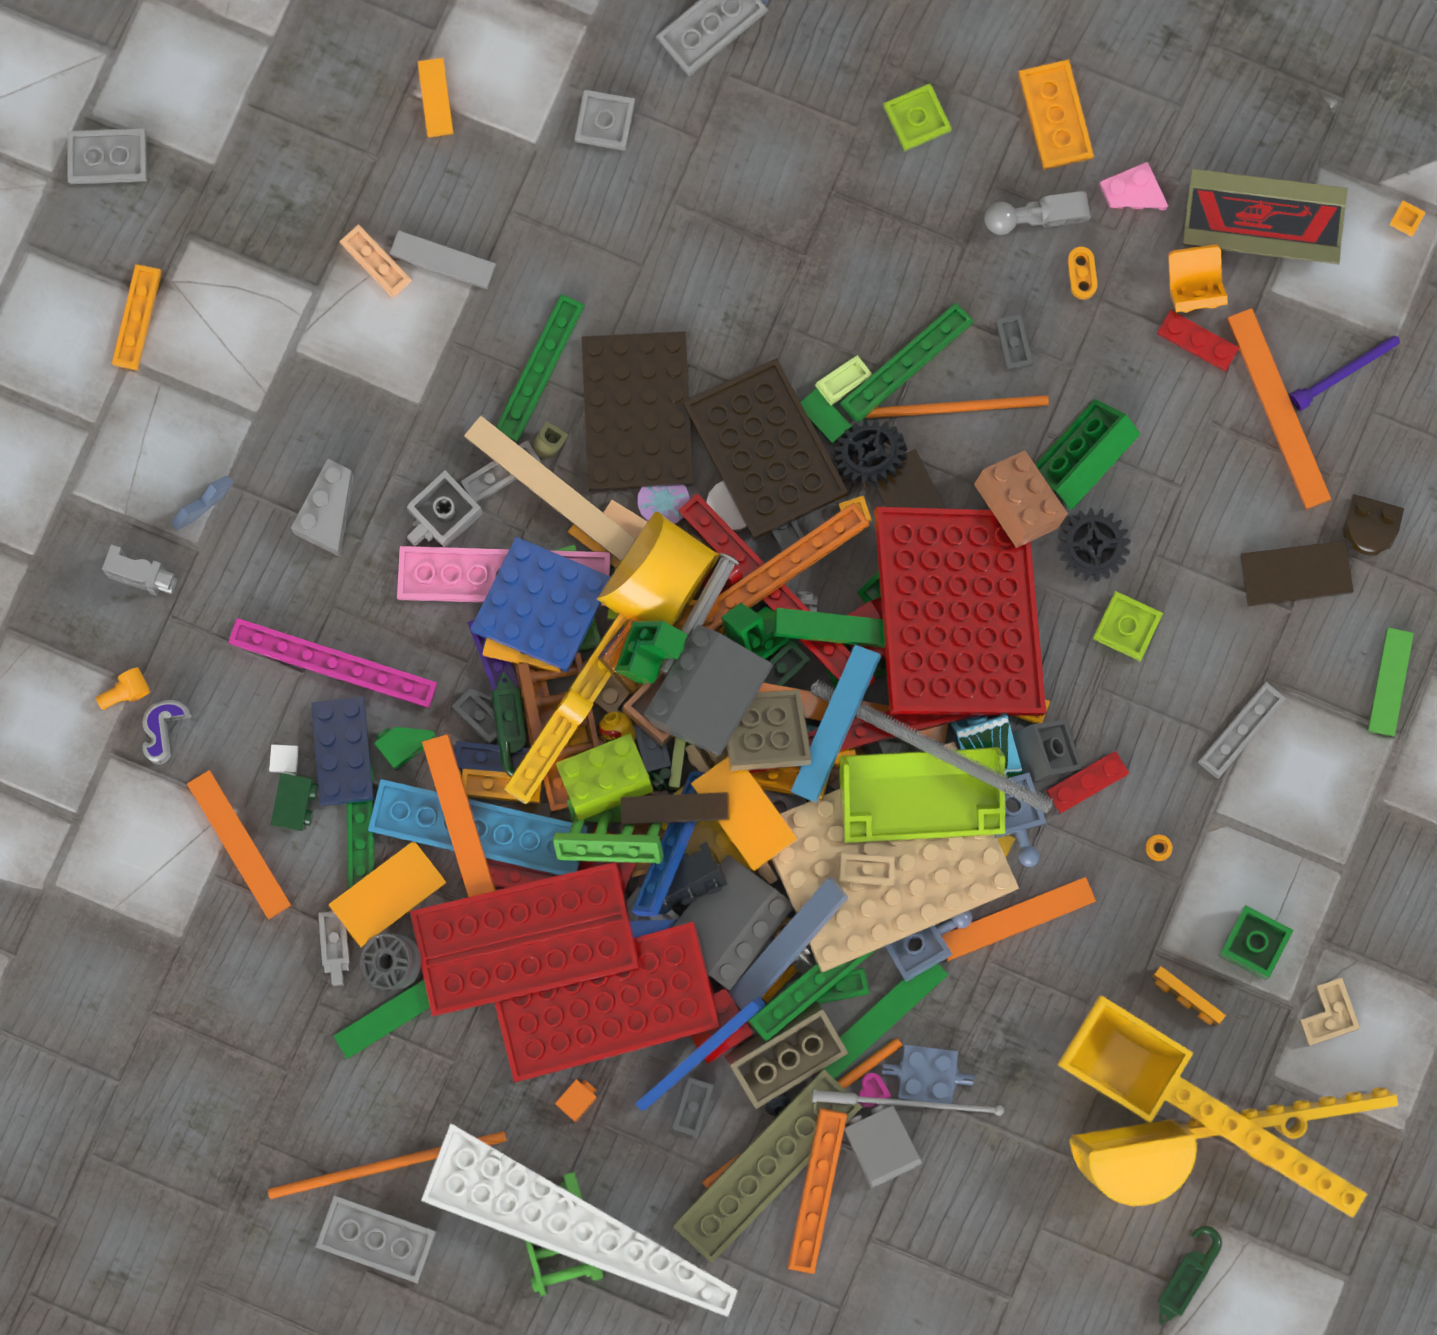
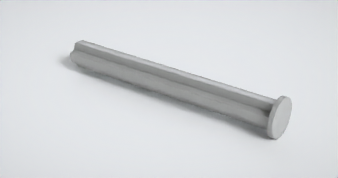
M720 553L721 559L681 630L688 634L685 645L698 624L703 625L734 566L739 565V562L734 558ZM665 659L661 671L668 675L677 659Z

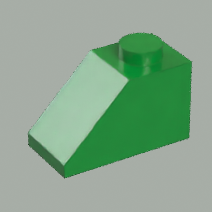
M394 727L390 730L386 728L377 735L376 738L378 740L374 744L395 771H397L424 750L423 741L436 738L437 736L432 730Z

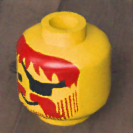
M622 712L606 714L598 725V730L604 744L630 733L633 740L635 741L636 731L631 719Z

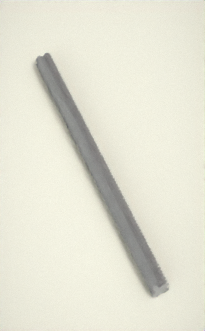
M818 679L811 687V694L817 695V697L830 703L834 694V687L830 689L831 686L827 688L828 684L824 686V682L821 685L822 681L818 683ZM861 702L855 715L858 718L893 734L895 737H899V739L940 758L944 762L946 761L950 765L952 764L956 768L958 767L962 771L964 770L968 774L970 773L974 777L976 776L981 781L1020 799L1024 803L1026 802V804L1044 813L1051 809L1053 799L1049 801L1050 797L1046 800L1047 796L1043 798L1044 794L1040 797L1041 793L1037 795L1038 791H1036L1034 794V789L1031 792L1032 788L1028 790L1027 786L1025 789L1026 785L1022 787V783L1019 786L1020 782L1016 784L1017 780L1013 783L1014 779L1010 781L1011 777L1007 780L1008 776L1004 778L1005 774L1001 777L1002 773L998 775L999 771L995 774L996 770L992 772L993 768L990 771V767L986 769L987 765L983 768L984 764L980 766L981 762L977 764L978 761L974 763L975 759L971 761L972 758L968 760L969 756L965 758L966 754L962 757L963 753L959 755L960 751L956 754L957 750L953 752L954 748L950 751L951 747L947 749L948 745L944 748L945 744L942 746V742L940 745H938L939 741L936 744V739L933 742V738L930 740V736L928 739L927 735L924 737V733L921 736L922 732L918 734L919 730L915 733L916 729L912 731L913 727L909 730L910 726L906 728L907 724L903 727L904 723L900 725L901 721L897 724L898 720L894 722L895 718L891 721L892 717L888 719V715L886 718V714L883 716V712L880 715V711L877 713V709L874 712V708L871 710L872 706L868 709L869 705L865 707L866 703L862 706L863 702Z

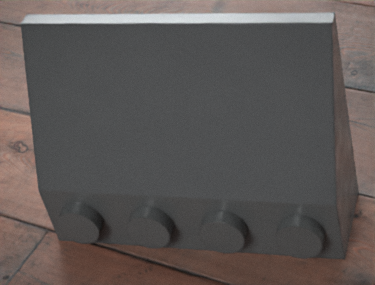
M698 624L687 641L679 659L675 661L644 715L655 728L720 756L772 669L773 664L722 634Z
M727 855L720 865L728 885L723 886L722 890L715 894L708 895L706 893L698 896L696 901L688 905L672 927L695 922L708 976L730 991L793 909L791 901Z

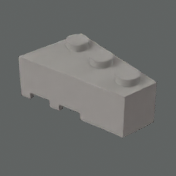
M327 459L291 527L295 535L339 557L342 554V543L354 475L350 469Z

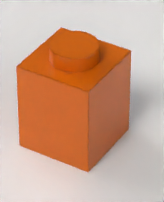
M576 1079L555 1105L577 1123L598 1099L594 1095L596 1089L586 1080L580 1083Z

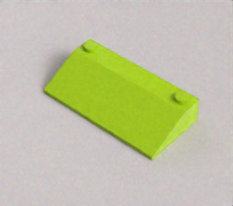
M999 747L960 749L956 752L958 754L960 751L959 755L963 753L962 757L966 754L965 758L969 756L968 760L972 758L971 761L975 759L974 763L978 761L977 764L981 762L980 766L984 764L983 768L987 765L986 769L990 767L989 771L993 768L992 772L996 770L995 774L999 771L998 775L1002 773L1001 777L1005 774V755ZM928 752L839 756L845 843L1005 834V792L981 781L976 776L970 775V773L964 772V770L958 769V767L952 766V764L946 763V761L940 760V758Z

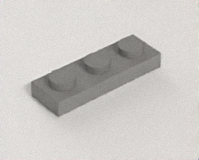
M528 440L519 445L541 463ZM492 461L460 482L468 495L478 504L515 481L516 478L498 463Z

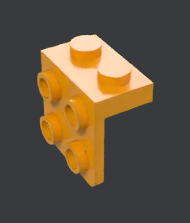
M1214 244L1169 252L1170 298L1176 312H1190L1194 309L1217 308L1221 305H1228L1227 293L1222 283L1221 249L1219 245Z

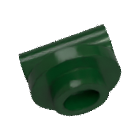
M663 768L659 776L652 770L648 773L652 777L650 779L651 784L657 790L661 791L663 788L666 791L670 790L669 785L665 782L670 779L671 771L668 768Z

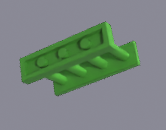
M568 797L567 802L573 823L569 833H555L553 842L557 860L662 863L664 855L658 833L661 824L669 823L650 824L647 835H632L635 825H623L620 835L606 834L610 822L622 823L621 805L579 821ZM584 821L598 822L595 834L580 833Z
M575 1172L565 1174V1181L560 1182L561 1185L559 1187L583 1200ZM525 1240L535 1274L530 1276L534 1292L539 1291L540 1296L547 1295L545 1286L579 1276H592L593 1281L604 1278L601 1268L585 1262L578 1266L542 1276L538 1260L560 1253L545 1247L534 1249L533 1243Z

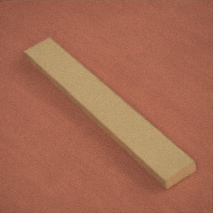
M480 416L464 435L467 440L605 550L610 552L620 562L636 540L632 535L485 418Z

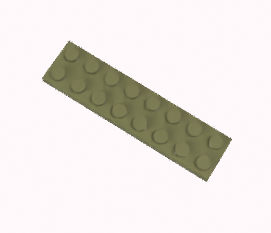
M824 1069L796 1095L672 1224L711 1264L808 1164L819 1108L847 1113L846 1123L862 1108L858 1102L856 1104L811 1102L812 1089L848 1093Z

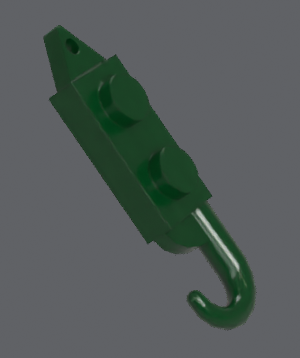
M502 673L491 695L502 767L506 774L511 777L516 770L512 764L511 753L523 748L526 735L520 690L513 685L505 673Z
M1201 1226L1192 1233L1193 1238L1202 1233L1210 1235L1212 1244L1206 1254L1194 1251L1184 1256L1157 1301L1159 1303V1324H1163L1176 1316L1182 1317L1209 1272L1222 1247V1238L1214 1228ZM1163 1315H1166V1320L1162 1319Z

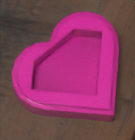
M868 1073L863 1077V1089L859 1092V1097L884 1099L891 1097L890 1092L878 1074ZM859 1102L865 1108H872L878 1104Z

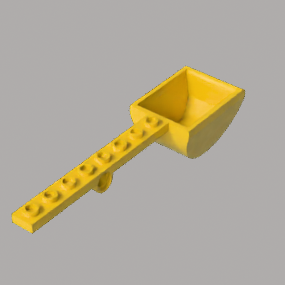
M654 512L597 597L598 601L618 614L507 782L504 787L506 792L524 804L528 803L576 728L591 710L596 697L614 672L632 622L665 621L675 627L720 558L719 553L705 546L665 518L660 512Z
M1099 995L1057 1063L1058 1066L1149 1123L1152 1122L1164 1101L1170 1103L1243 1149L1252 1158L1266 1166L1272 1167L1351 1218L1354 1217L1367 1193L1181 1078L1180 1074L1193 1055V1052Z
M1380 1087L1371 1089V1093L1367 1094L1349 1092L1342 1098L1335 1099V1096L1320 1097L1318 1102L1309 1103L1308 1100H1299L1293 1102V1106L1270 1105L1267 1106V1110L1263 1111L1244 1109L1240 1115L1261 1128L1275 1126L1286 1137L1297 1139L1306 1132L1308 1120L1398 1106L1396 1094L1387 1090V1088ZM1294 1117V1125L1286 1129V1121ZM1193 1118L1188 1120L1189 1123L1183 1124L1178 1123L1174 1119L1076 1134L1072 1135L1069 1141L1073 1158L1080 1171L1089 1181L1108 1197L1119 1203L1140 1206L1161 1201L1173 1194L1185 1182L1193 1168L1196 1157V1139L1219 1134Z

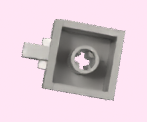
M445 470L407 506L409 513L416 519L413 523L416 528L407 538L415 547L425 538L428 541L434 538L442 547L447 548L483 515L482 509ZM442 506L444 508L449 507L450 512L447 514L443 512L441 514L440 508Z

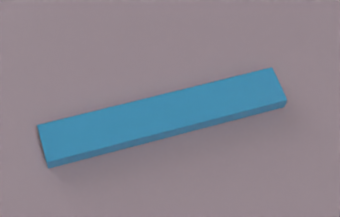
M858 645L854 646L810 746L811 765L801 767L791 790L793 794L815 803L818 802L880 660V654Z

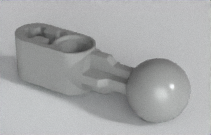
M1082 191L1045 196L1037 202H1030L1026 207L1014 208L1007 202L999 201L991 204L984 215L986 227L997 235L1011 232L1016 224L1027 222L1030 225L1042 224L1043 227H1055L1083 223L1091 219L1087 193Z

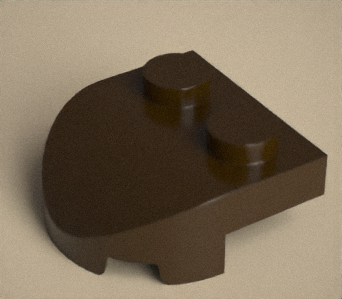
M1353 494L1343 527L1344 537H1348L1353 544L1352 548L1357 552L1371 556L1378 555L1381 551L1390 549L1393 546L1400 530L1404 508Z

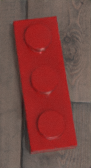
M1172 310L1169 311L1157 333L1162 338L1224 372L1228 369L1239 349L1238 346Z
M1114 751L1048 789L1046 792L1050 799H1053L1052 802L1059 814H1062L1129 775V772L1117 752Z

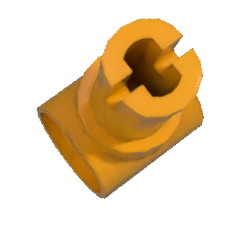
M136 667L118 676L119 681L115 683V686L96 696L95 699L99 707L105 710L122 700H129V702L139 700L149 694L151 690L139 667Z

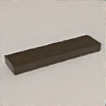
M728 792L621 797L622 825L730 820Z

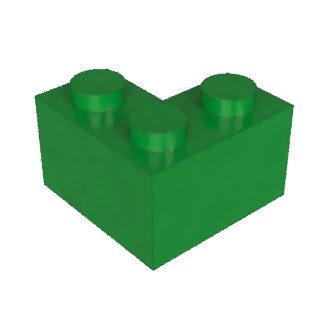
M739 603L721 617L726 637L763 659H766L792 639L774 636L775 612L767 606L756 613L743 603Z
M665 621L632 622L615 671L638 684H654L655 679L660 673L662 660L679 659L680 654L684 650V643L688 634Z

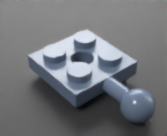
M1030 773L1010 778V781L1014 779L1013 783L1015 780H1017L1016 784L1020 782L1019 786L1021 783L1022 787L1026 785L1025 789L1027 786L1028 790L1032 788L1031 792L1034 789L1035 794L1036 791ZM1005 793V803L1008 799L1015 800L1018 804V811L1012 813L1007 810L1005 805V834H994L995 839L1016 833L1021 848L1018 859L1023 866L1033 867L1039 862L1040 854L1035 847L1031 846L1026 830L1046 824L1044 814L1041 810Z
M970 911L964 912L938 926H931L885 946L906 982L952 955L942 935L955 927L961 929L968 927L972 922V914ZM914 939L922 941V947L918 951L908 949L909 943Z

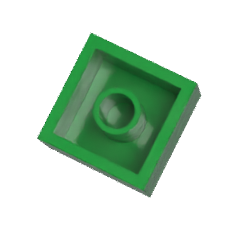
M1245 905L1239 912L1217 956L1266 981L1270 978L1294 930Z

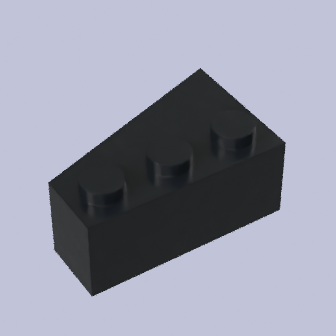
M707 842L699 845L701 850L691 856H688V853L683 854L658 915L670 912L672 907L681 903L683 905L690 904L703 894H715L721 891L723 886L728 885L719 859ZM647 874L637 879L640 888H642Z

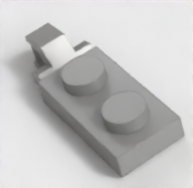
M333 911L318 912L322 966L325 973L331 972L332 985L342 986L344 985L343 971H349L350 964L348 930Z

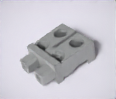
M111 544L102 568L109 579L148 590L150 594L158 596L159 591L173 594L177 578H174L175 575L173 573L167 572L161 563L153 561L151 565L145 559L133 560L127 558L122 548Z

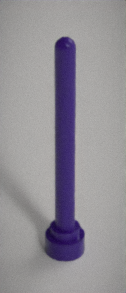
M1390 337L1310 388H1298L1289 394L1291 402L1300 412L1310 406V402L1313 401V397L1399 345V337Z

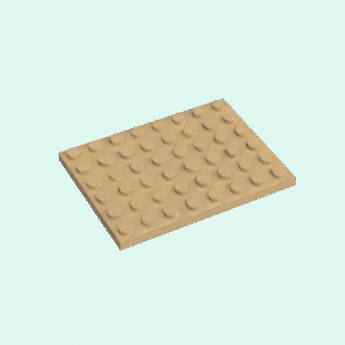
M955 742L946 744L944 747L946 748V746L948 745L947 749L951 747V750L953 748L954 750H958ZM840 789L824 795L823 800L818 799L817 803L810 801L780 814L798 840L774 856L772 860L795 913L797 914L827 878H833L849 897L809 943L821 973L1019 889L998 839H995L994 834L845 843ZM840 855L895 857L894 884L878 885L839 882Z

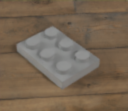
M145 128L67 131L69 184L147 181V131Z

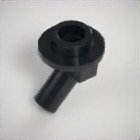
M784 1092L765 1103V1110L768 1114L777 1116L791 1100Z

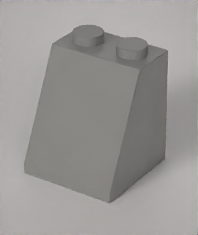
M882 1104L871 1110L873 1115L865 1119L859 1115L847 1122L848 1127L844 1128V1132L871 1189L922 1164L893 1105L887 1108L886 1104Z

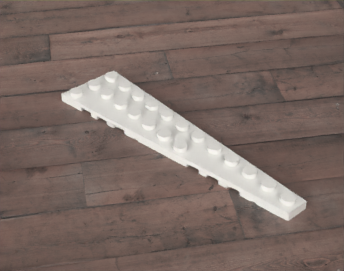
M450 1124L421 1201L722 1315L729 1316L737 1294L736 1289Z

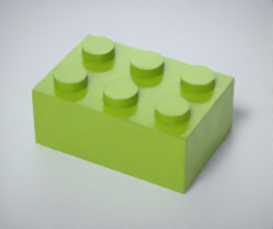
M631 733L556 763L579 821L621 805V797L643 796L653 792L649 776Z

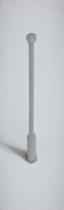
M812 1089L811 1102L814 1103L817 1101L843 1104L865 1102L991 1112L997 1116L1004 1114V1107L1001 1105L984 1107L859 1097L855 1093L817 1091V1089Z

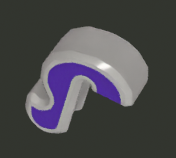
M163 700L152 704L145 711L142 721L143 728L152 741L150 743L144 742L142 747L144 755L152 763L164 764L170 759L171 751L167 721L193 718L187 706L179 701Z

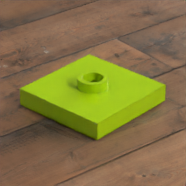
M931 83L883 103L885 112L904 151L952 131Z
M1115 591L1093 640L1141 662L1163 613Z

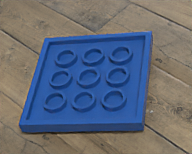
M516 537L475 618L471 632L568 673L601 605L597 597L609 581L610 576Z

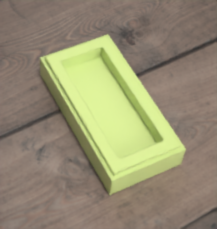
M857 355L816 382L815 386L827 402L833 405L858 388L873 374Z
M675 737L669 781L670 790L678 791L680 788L686 741Z

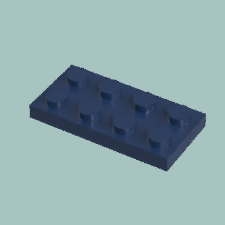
M364 696L311 702L320 805L329 806L374 800Z

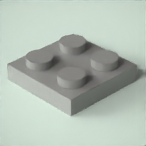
M584 90L575 142L626 151L635 98Z

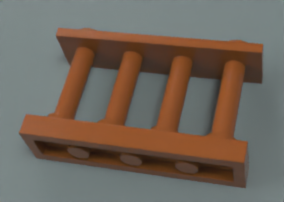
M580 653L576 655L568 673L562 670L561 673L550 670L534 672V669H529L528 663L517 665L515 671L531 746L546 725L545 721H540L538 711H541L543 707L559 705L566 694L561 693L539 697V695L534 694L533 685H536V682L572 675L577 677L586 664V660H581ZM592 708L577 727L586 726L589 742L564 746L557 758L578 755L604 744L603 739L597 737Z

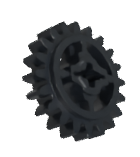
M875 419L872 426H869L867 420H864L862 428L857 424H853L854 432L845 430L847 439H838L840 446L835 447L837 456L834 458L838 465L839 473L844 475L846 481L852 479L854 486H857L862 481L864 488H867L869 483L873 482L877 488L879 480H883V482L888 484L887 476L898 477L895 469H904L902 461L907 460L906 451L908 449L904 442L903 434L898 433L896 426L890 428L887 421L882 426H879L878 420ZM884 443L891 447L889 454L884 451ZM853 454L858 456V465L851 461Z
M1090 508L1088 516H1085L1080 510L1078 512L1079 520L1070 516L1069 523L1071 526L1063 524L1061 529L1066 534H1059L1058 540L1064 542V544L1058 545L1057 550L1065 551L1060 557V561L1069 560L1066 570L1075 567V577L1083 572L1084 581H1087L1090 574H1093L1095 581L1098 582L1101 573L1106 579H1109V570L1117 574L1119 572L1117 564L1125 565L1126 560L1122 556H1128L1130 550L1123 546L1129 545L1131 540L1123 538L1127 534L1128 529L1119 530L1122 520H1118L1115 523L1112 522L1114 513L1109 514L1105 518L1103 509L1099 511L1098 515H1094L1093 509ZM1087 526L1086 536L1079 541H1073L1074 535L1080 529ZM1097 526L1107 530L1113 538L1102 535ZM1092 536L1093 540H1095V544H1100L1096 550V553L1095 550H1093V547L1089 545ZM1108 549H1115L1114 555L1108 561L1101 564V554L1108 551ZM1079 551V553L1086 555L1091 564L1082 561L1075 552Z

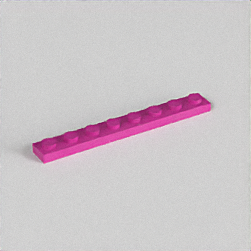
M239 618L236 619L228 641L230 645L430 709L438 685L437 682Z

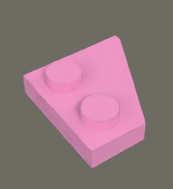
M1148 162L1105 179L1099 184L1110 208H1159V210H1166L1168 208V204Z

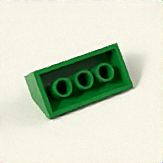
M1094 399L1035 465L1060 503L1072 510L1139 437L1140 432L1125 413Z

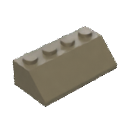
M814 1001L766 1042L758 1035L724 1057L753 1106L757 1109L842 1058L848 1052L826 1013L818 1002Z

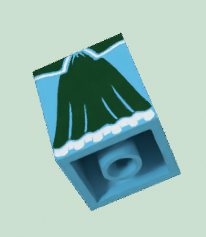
M1006 714L980 715L949 723L958 750L999 747L1005 755V777L1008 776V779L1009 777L1012 778L1023 774Z

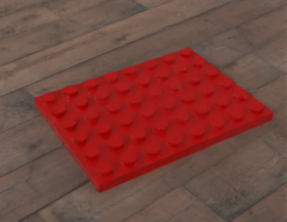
M877 507L874 510L890 714L1045 715L1046 702L1031 541L1016 548L991 510Z

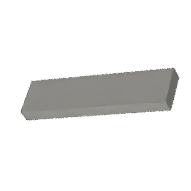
M399 230L390 251V257L487 290L496 269V263Z
M1265 682L1200 758L1198 763L1219 779L1287 698L1268 682Z

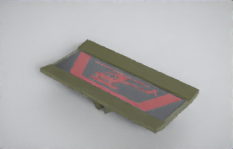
M1192 169L1183 245L1200 247L1216 244L1219 245L1221 250L1339 265L1348 188Z

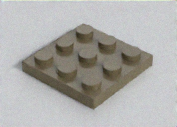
M800 689L757 692L726 745L730 771L811 765L812 759Z

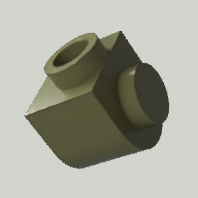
M546 421L533 441V449L542 458H552L557 454L568 434Z

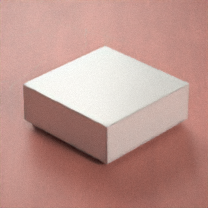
M271 745L269 771L277 773L286 771L297 774L299 747Z

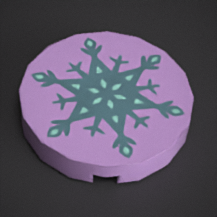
M684 485L642 487L638 494V509L646 521L649 520L654 512H660L665 518L676 525L684 519L678 513V510L690 500V497Z

